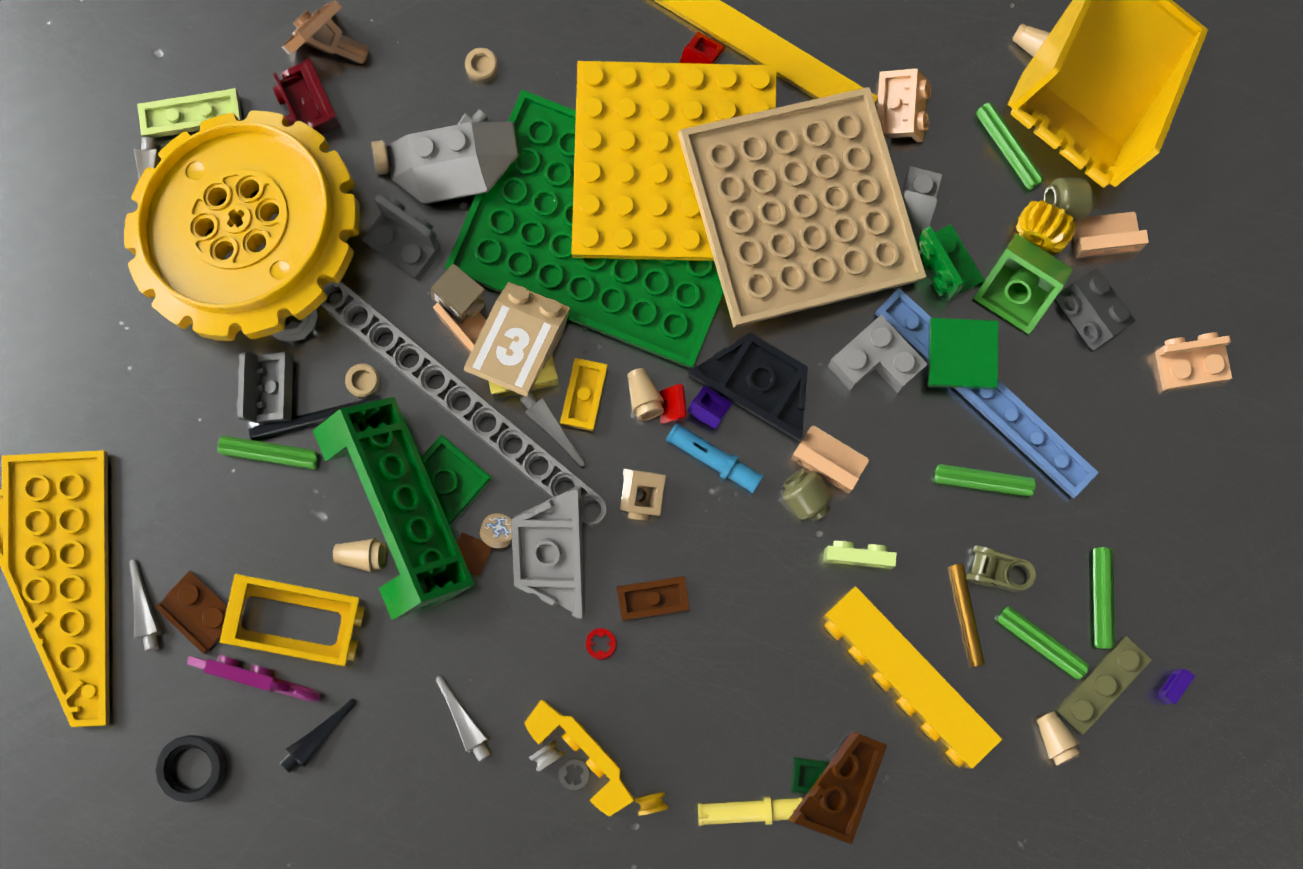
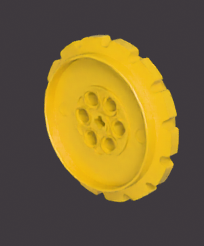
M250 111L247 118L242 121L234 113H227L201 122L200 131L193 135H189L186 131L182 132L158 153L161 161L156 168L147 167L131 196L132 200L138 204V208L135 212L126 215L124 245L127 250L136 255L128 263V266L139 291L147 298L155 297L152 307L179 328L187 329L193 324L192 329L199 336L213 340L233 341L236 334L241 330L249 339H257L282 331L285 328L284 321L288 316L293 315L298 320L304 319L327 299V294L324 292L325 285L329 282L339 283L343 278L354 254L353 249L346 242L350 237L359 234L360 205L353 194H347L349 190L354 188L355 183L348 167L337 151L333 150L327 153L330 148L329 143L320 133L307 124L296 121L289 127V122L282 114L268 111ZM259 190L256 196L250 198L253 192ZM226 198V201L218 206L219 202ZM279 213L275 220L269 221L274 214ZM214 228L211 234L205 236L209 229ZM266 243L265 248L257 252L258 247ZM230 251H233V254L231 255V257H229L228 259H225V256L227 255V253H229Z

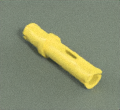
M764 797V800L698 803L699 826L765 821V825L773 824L772 821L788 820L803 799L799 797L795 799L771 800V797Z

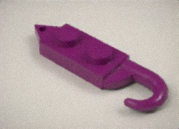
M219 654L218 660H203L189 656L187 661L188 665L203 669L204 673L266 691L277 692L310 702H318L321 697L319 692L309 687L272 677V669L252 664L251 670L238 667L240 660Z

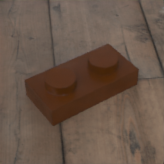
M685 576L617 586L622 621L690 611Z

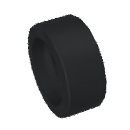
M187 735L175 738L164 746L157 757L155 774L157 783L164 794L175 801L190 803L207 799L218 791L225 780L227 764L225 755L217 743L207 737ZM187 748H197L205 752L210 759L212 767L207 782L200 788L193 790L184 789L177 785L171 773L173 759L179 752Z

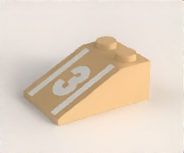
M508 282L490 312L464 366V371L527 397L562 338L570 307Z

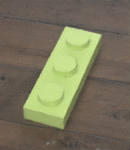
M236 88L137 104L142 137L157 138L181 134L185 131L187 133L200 131L201 122L227 113H234L242 121L239 93Z

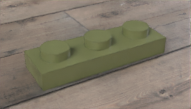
M1123 636L1115 647L1105 655L1059 705L1055 712L1079 735H1084L1152 659L1127 636Z

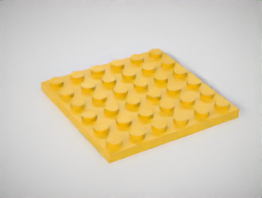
M577 61L572 258L714 261L678 132L689 127L776 108V65Z

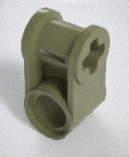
M974 546L975 558L971 573L966 574L965 579L967 581L1013 593L1025 591L1034 584L1036 571L1030 562L1006 555L991 548ZM1018 567L1025 572V584L1017 585L1013 583L1010 578L1012 568Z

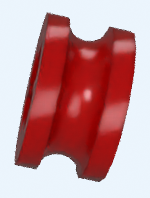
M594 629L586 638V650L595 659L606 660L616 652L617 640L613 633L607 629ZM596 636L600 638L608 636L611 642H607V645L610 646L607 652L599 650L597 653L594 652L592 646H596V644L592 641Z

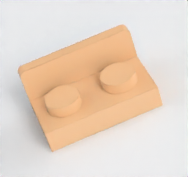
M918 68L880 72L877 114L885 138L912 137L916 142L924 141V133L929 128L926 102L931 97V84Z
M1211 332L1197 336L1198 340L1186 342L1185 337L1166 340L1164 342L1165 346L1155 352L1162 390L1167 391L1219 383L1233 379L1226 345L1231 343L1230 336L1219 337L1218 332Z

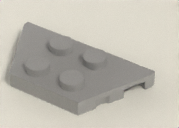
M574 487L512 518L513 574L515 587L527 593L536 594L542 601L552 606L555 603L573 612L572 616L576 618H583L585 615L581 487Z

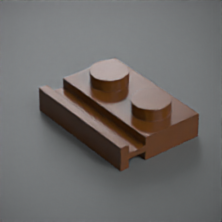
M189 570L155 608L203 654H207L210 651L209 649L215 643H218L221 638L228 605L193 571Z

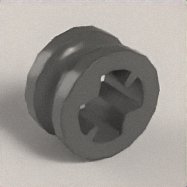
M570 759L565 761L559 769L560 783L566 789L579 790L589 781L590 770L582 760ZM571 764H574V768H577L579 765L584 771L580 775L582 782L574 785V780L570 784L565 779V776L568 775L567 767Z

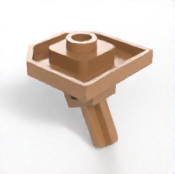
M336 0L325 4L320 10H316L312 14L308 10L301 14L293 22L297 28L281 47L287 54H292L305 43L330 55L336 53L359 64L364 63L369 52L367 45L342 35V30L332 21L331 18L342 8Z

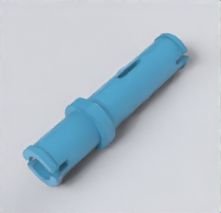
M678 422L674 425L666 441L673 443L694 458L721 473L720 477L724 480L728 477L749 490L752 494L764 476L738 461L739 457L733 454L730 456L707 440L681 426Z

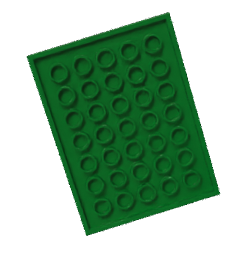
M522 89L508 122L514 123L519 156L509 165L505 173L489 192L476 194L444 267L445 271L454 264L479 285L502 293L508 282L524 287L529 291L570 307L567 318L569 321L687 368H693L724 294L715 262L572 258L576 110Z

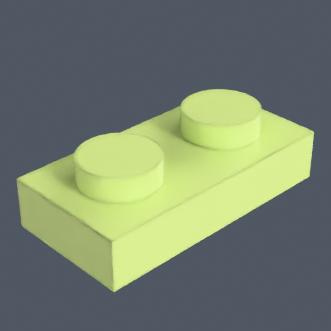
M834 541L833 546L825 548L824 563L893 569L896 566L897 553L888 552V546L868 544L866 550L854 548L853 542Z

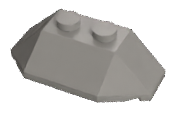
M468 122L407 134L386 146L390 179L423 204L487 193L505 173L509 165L519 156L513 122Z

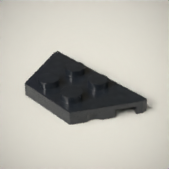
M750 332L728 348L725 347L715 353L710 359L690 369L688 373L690 377L795 440H801L803 436L808 366Z

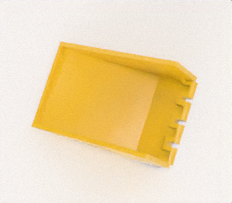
M1072 0L1022 73L1007 104L1012 108L1010 115L1028 129L1034 125L1035 130L1033 133L1053 149L1061 146L1059 154L1080 170L1086 166L1085 174L1104 188L1108 184L1116 187L1160 152L1208 29L1173 0Z

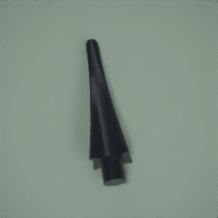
M352 698L328 719L287 747L286 750L290 754L280 764L289 773L299 764L306 767L333 729L356 705V700Z

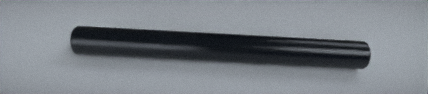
M381 395L295 416L291 418V421L272 422L248 429L251 440L256 441L319 425L339 409L381 400L382 398Z

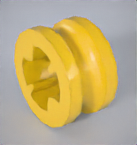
M665 791L635 798V803L640 805L638 816L669 809L668 804H665L663 801L664 796H666Z

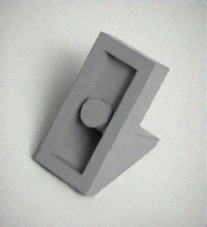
M910 166L902 197L914 237L919 238L923 230L930 226L938 201L936 197L942 174Z

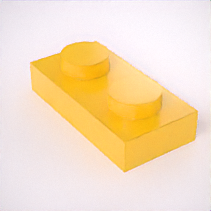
M574 358L560 420L561 425L594 432L608 364Z

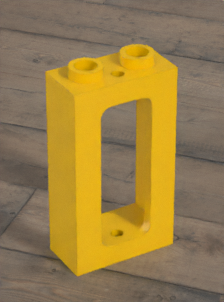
M234 574L219 643L346 667L347 660L354 661L358 640H353L352 635L354 626L361 627L365 606L359 605L360 598ZM255 596L337 612L341 615L337 642L332 646L245 630L242 627V619L246 601L249 597Z

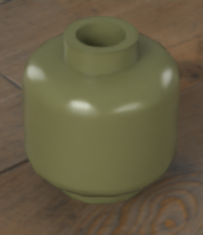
M1061 177L1056 178L1046 188L1044 201L1051 205L1054 203L1056 207L1064 209L1066 214L1071 215L1073 221L1084 220L1095 207L1097 195L1095 190L1092 189L1090 182L1085 178Z
M801 469L784 482L785 490L782 497L799 519L813 518L816 521L824 517L831 510L828 504L833 498V492L817 471L806 472L805 469Z

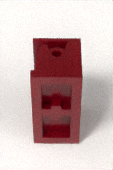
M310 58L281 73L282 80L279 79L276 73L273 74L277 85L272 87L280 106L286 104L290 111V114L285 116L289 122V127L296 121H301L321 135L341 127Z

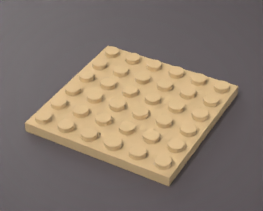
M870 87L689 127L678 132L733 328L922 281L926 278Z

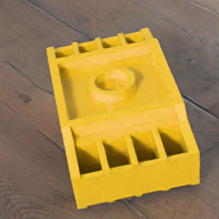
M541 700L524 723L537 744H543L562 727L566 731L561 736L575 752L581 748L589 756V759L585 762L587 766L599 778L605 774L610 779L589 801L607 816L613 815L632 803L634 797L620 778L621 767L575 717L563 716L546 701Z

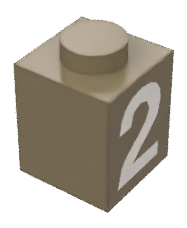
M454 264L431 287V299L439 303L444 310L461 324L469 316L474 318L485 305L483 302L484 288Z

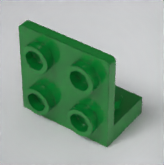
M952 224L937 232H934L931 226L923 230L916 244L923 267H928L932 274L931 282L939 296L944 295L946 300L950 302L983 284L984 278Z

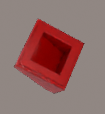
M697 32L684 48L679 63L717 64L726 47L701 32Z
M676 384L661 390L659 393L665 401L663 405L664 412L660 415L661 424L685 423L687 421L684 386Z

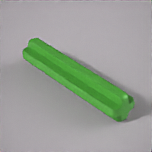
M991 102L981 106L976 112L977 117L1029 190L1039 186L1043 182L1044 176L996 107Z
M224 435L220 437L218 442V452L222 455L315 469L319 460V453L311 449Z
M939 464L935 469L934 479L936 483L1028 497L1034 495L1036 489V480L1032 477Z
M1097 547L1093 549L1094 645L1098 649H1112L1115 647L1113 549Z
M1008 606L1000 613L998 622L1075 679H1081L1085 676L1090 666L1083 659L1012 607Z

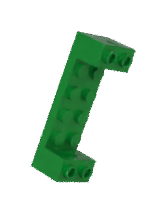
M395 396L339 409L313 430L326 462L351 456L400 575L379 588L392 620L444 603L475 585Z

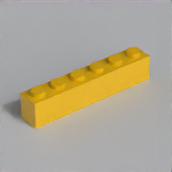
M856 586L823 616L827 621L824 625L827 631L836 640L843 638L851 646L848 650L850 655L860 665L863 666L867 663L876 672L872 677L885 691L891 688L899 696V699L896 701L897 704L910 717L914 713L924 723L921 726L924 733L934 742L939 739L948 748L945 754L957 767L960 768L964 765L966 768L973 769L1002 740Z

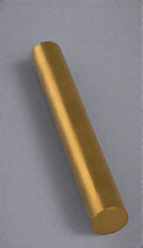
M963 563L952 565L950 570L971 667L985 665L969 588L965 579Z

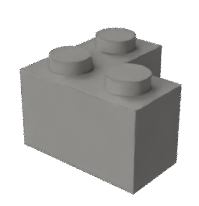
M880 315L831 359L828 368L849 391L856 387L873 370H876L898 394L928 364L894 327Z

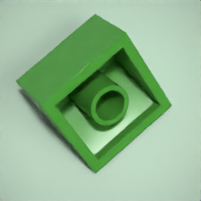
M1016 233L973 299L1030 335L1066 284L1073 268Z

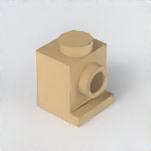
M624 469L620 510L627 511L628 518L648 521L649 515L660 516L666 475ZM637 489H641L643 492V497L639 501H636Z

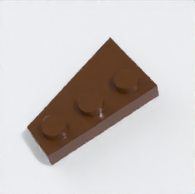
M852 732L788 820L852 844L887 745Z

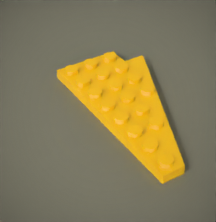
M98 450L2 455L0 567L70 726L110 725L108 452Z

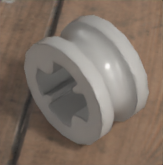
M555 740L529 757L531 761L537 762L536 770L538 772L564 756L562 751L556 750L557 743Z

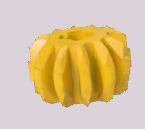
M1043 200L1039 202L1031 201L1022 211L1016 225L1019 235L1048 253H1061L1072 240L1077 227L1073 217L1066 214L1064 209H1059L1054 203L1051 205Z

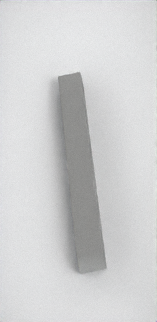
M329 282L325 285L324 292L327 294V297L334 291L342 292V298L338 303L328 304L326 299L321 304L327 313L550 498L558 495L556 487L562 481H570L575 487H581V511L584 505L590 502L597 503L601 507V513L595 519H587L582 515V524L584 526L594 528L600 526L605 521L607 516L605 501L596 492L342 282ZM358 312L368 313V318L362 325L352 324V318ZM381 334H393L391 344L385 347L377 345V340ZM408 354L419 355V361L414 367L406 368L402 365L404 357ZM433 375H442L445 377V382L442 387L431 389L428 387L429 379ZM467 396L471 399L467 409L458 411L453 408L456 398ZM485 417H493L497 421L495 428L490 432L479 430V423ZM512 438H518L523 442L521 450L515 454H509L504 450L506 442ZM539 459L545 460L549 464L547 472L540 476L530 472L531 464Z

